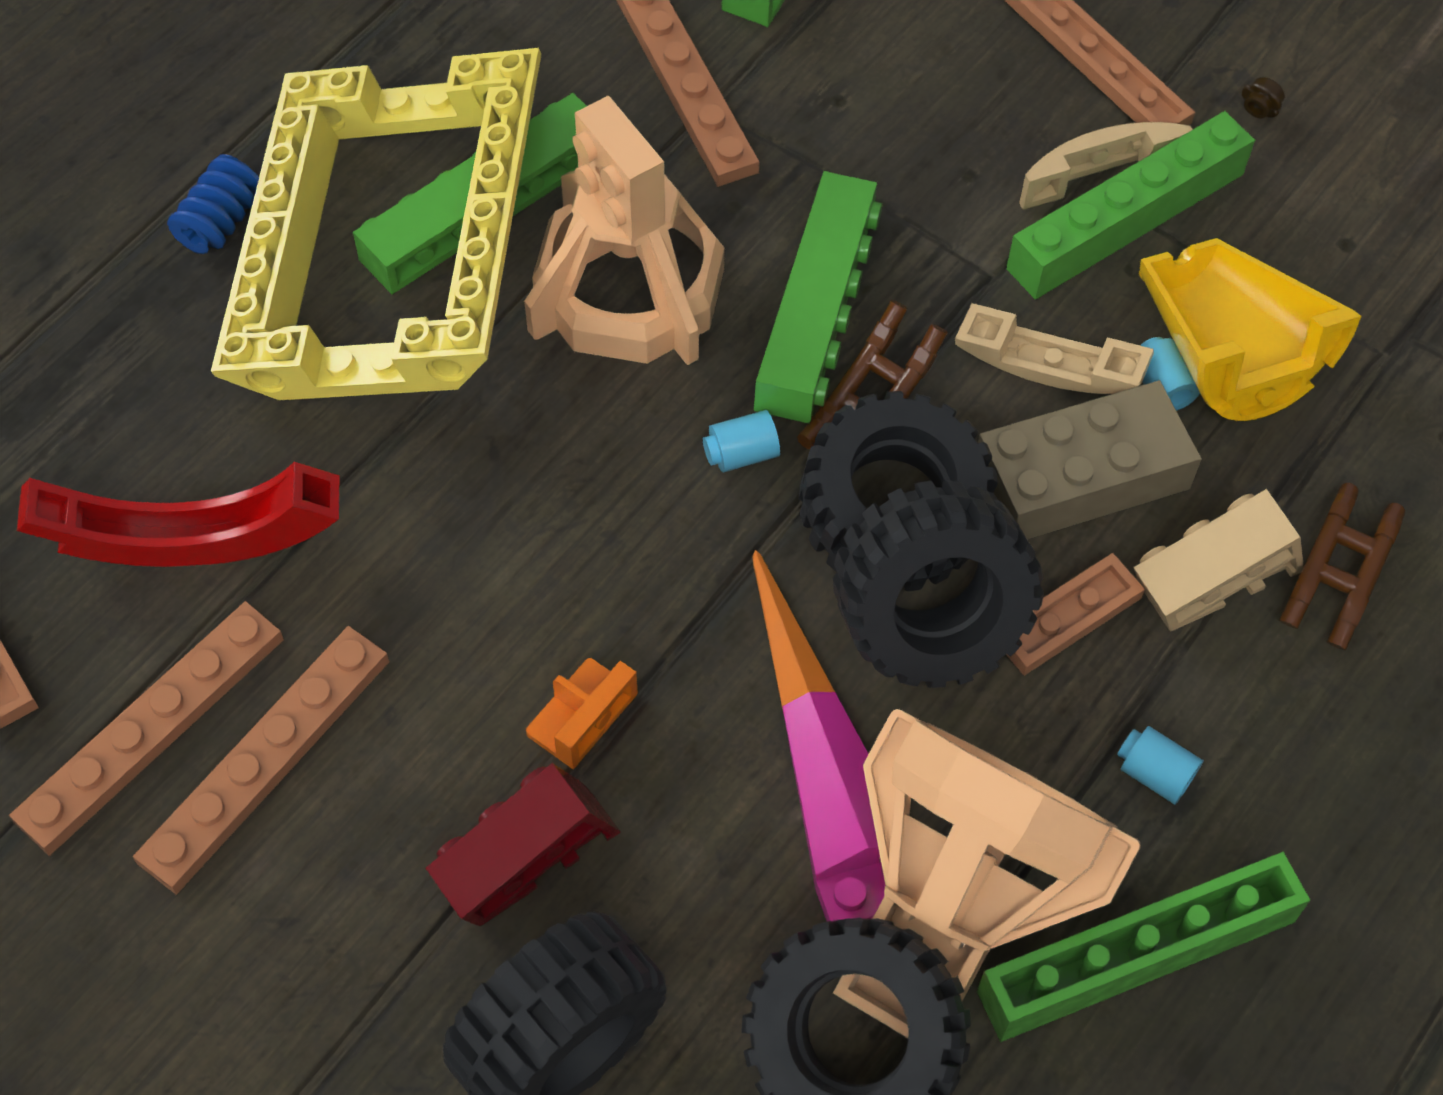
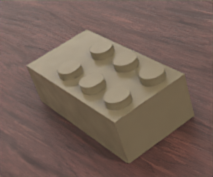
M1160 380L980 433L977 443H987L993 456L988 467H993L997 470L998 485L993 494L997 497V500H1000L1007 507L1027 539L1189 490L1202 460Z

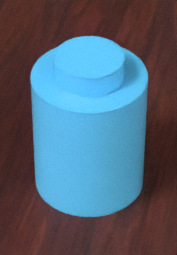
M1153 337L1140 345L1154 349L1152 360L1142 381L1144 385L1160 380L1176 411L1186 407L1199 396L1200 392L1173 339Z
M767 410L710 425L709 436L703 437V446L709 464L711 466L718 464L722 472L780 456L777 431L772 417Z
M1150 726L1143 733L1133 729L1117 754L1125 760L1120 769L1121 771L1174 805L1177 804L1204 762V760Z

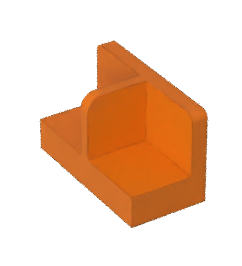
M587 658L569 680L558 675L553 681L554 697L526 728L527 737L574 770L638 694L637 672L622 661H619L610 671L594 659Z

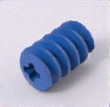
M220 154L209 163L207 171L200 175L197 185L191 187L187 198L179 203L177 211L170 215L167 222L170 232L183 246L194 253H208V246L216 249L223 248L226 243L224 235H232L236 229L234 222L243 221L246 214L244 209L252 208L259 176L237 158L228 154Z

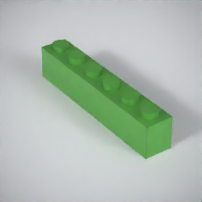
M571 93L559 102L550 104L543 112L530 119L513 216L562 185L561 176L578 167V154L573 144V136L576 135L575 112L587 106L574 93ZM476 152L472 157L452 170L441 173L433 182L414 194L406 195L398 204L381 215L367 220L359 229L353 232L359 261L391 295L457 253Z
M1226 111L1220 113L1013 235L1006 269L1035 300L1242 176L1255 139Z
M823 171L756 379L754 411L767 410L770 415L810 424L815 406L824 407L830 386V378L824 377L826 369L835 370L841 342L835 339L838 332L844 334L847 332L852 306L846 305L848 297L857 298L862 271L856 269L858 263L867 264L873 238L868 236L867 233L869 229L877 230L883 203L875 202L877 182Z
M1281 852L985 970L977 994L1000 1042H1003L1293 924L1310 902V898L1284 852Z

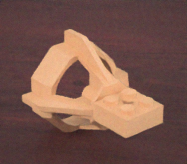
M608 95L575 112L576 135L573 136V144L578 154V167L561 176L563 207L556 210L549 218L532 276L533 288L524 300L527 329L535 340L558 330L575 352L646 364L675 349L683 361L690 365L699 359V335L708 331L711 327L724 272V246L664 174V161ZM671 228L685 234L704 254L701 270L694 283L686 292L668 231ZM610 251L622 258L638 256L642 261L655 309L632 314L613 313L597 309L582 302L574 295L586 265Z
M895 709L891 712L863 764L886 884L885 897L873 919L893 922L894 926L903 930L911 929L924 937L922 942L931 950L937 948L948 960L945 967L952 978L958 976L965 991L960 994L962 1001L990 949L1111 903L1141 846L1136 838L1121 831L1115 824L1071 797L1038 780L1037 777L1023 772L1002 759L930 723L923 722L903 710ZM911 798L932 813L953 824L948 837L910 816ZM1007 854L1058 878V880L1042 891L1001 868L1000 864ZM849 974L841 977L833 994L908 1038V1024L904 1010L897 997L884 983L875 978L859 974Z

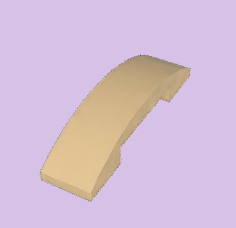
M1140 122L1111 126L1076 137L1046 154L1026 173L1019 204L1025 210L1062 199L1065 196L1068 181L1138 160L1139 162L1193 129L1191 126L1176 123Z
M971 303L955 337V344L978 359L1008 373L1052 387L1095 394H1115L1141 386L1154 354V349L1108 337L1103 348L1018 327L1016 314Z

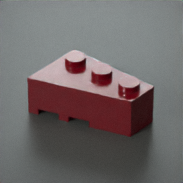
M553 763L547 767L537 768L529 773L522 780L519 791L505 802H497L488 807L480 815L478 825L466 835L455 837L446 842L436 854L438 858L426 867L430 876L462 920L481 927L536 890L537 885L534 881L560 861L563 867L567 869L580 860L575 852L577 849L600 834L608 842L621 833L587 786Z

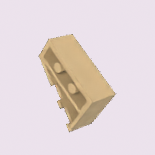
M1265 489L1255 496L1253 494H1246L1236 499L1228 507L1225 514L1211 522L1209 520H1202L1192 525L1184 533V538L1169 547L1158 546L1148 551L1140 559V564L1134 567L1137 580L1145 588L1144 593L1171 632L1224 608L1226 605L1224 599L1245 587L1250 595L1264 590L1266 585L1263 579L1286 569L1290 577L1301 573L1304 567L1301 537L1269 491Z

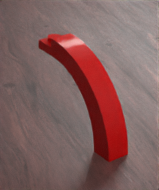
M293 462L279 475L251 489L214 499L179 503L117 500L29 478L21 486L17 531L59 542L58 553L114 564L172 567L241 561L267 555L296 545L324 531L339 520L340 475Z

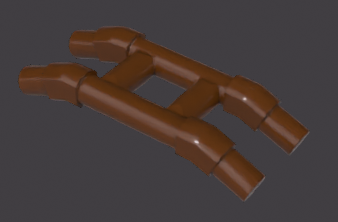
M891 300L880 321H877L872 333L867 338L865 346L826 400L824 407L818 409L812 416L811 423L807 424L798 434L797 440L803 447L811 449L814 446L817 433L824 423H832L835 412L845 405H851L855 410L860 398L855 395V392L870 371L892 383L893 387L890 391H902L903 398L908 399L919 381L925 377L931 368L948 332L937 325L931 324L920 345H917L907 362L906 368L900 367L882 356L893 341L898 331L897 328L908 310L903 304Z
M1344 483L1340 486L1279 619L1281 623L1298 629L1320 582L1344 592L1348 596L1327 640L1328 644L1341 650L1347 649L1361 620L1405 516V509L1402 505L1398 503L1388 504L1374 537L1346 526L1359 494L1358 488L1352 483ZM1337 543L1365 555L1357 576L1328 564Z

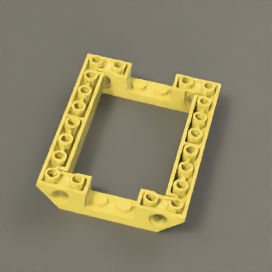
M539 48L453 56L447 83L381 89L368 65L285 74L211 369L215 377L277 400L458 390L488 359L541 60ZM481 126L445 313L447 320L429 321L427 317L399 319L394 343L324 347L309 325L296 326L339 139Z

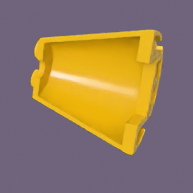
M1218 238L1190 245V247L1181 252L1177 260H1173V256L1169 252L1143 258L1140 262L1139 276L1145 282L1202 398L1209 407L1222 417L1230 420L1248 421L1269 416L1288 407L1314 388L1310 380L1325 364L1333 368L1350 344L1361 319V315L1353 309Z

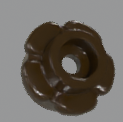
M1259 77L1255 79L1251 86L1246 85L1242 89V97L1246 99L1244 107L1250 115L1256 118H1274L1279 114L1282 102L1285 99V93L1274 80Z

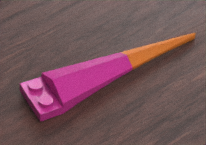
M755 550L753 565L784 715L815 890L826 921L860 917L861 919H873L885 897L886 884L863 764L869 754L761 554Z

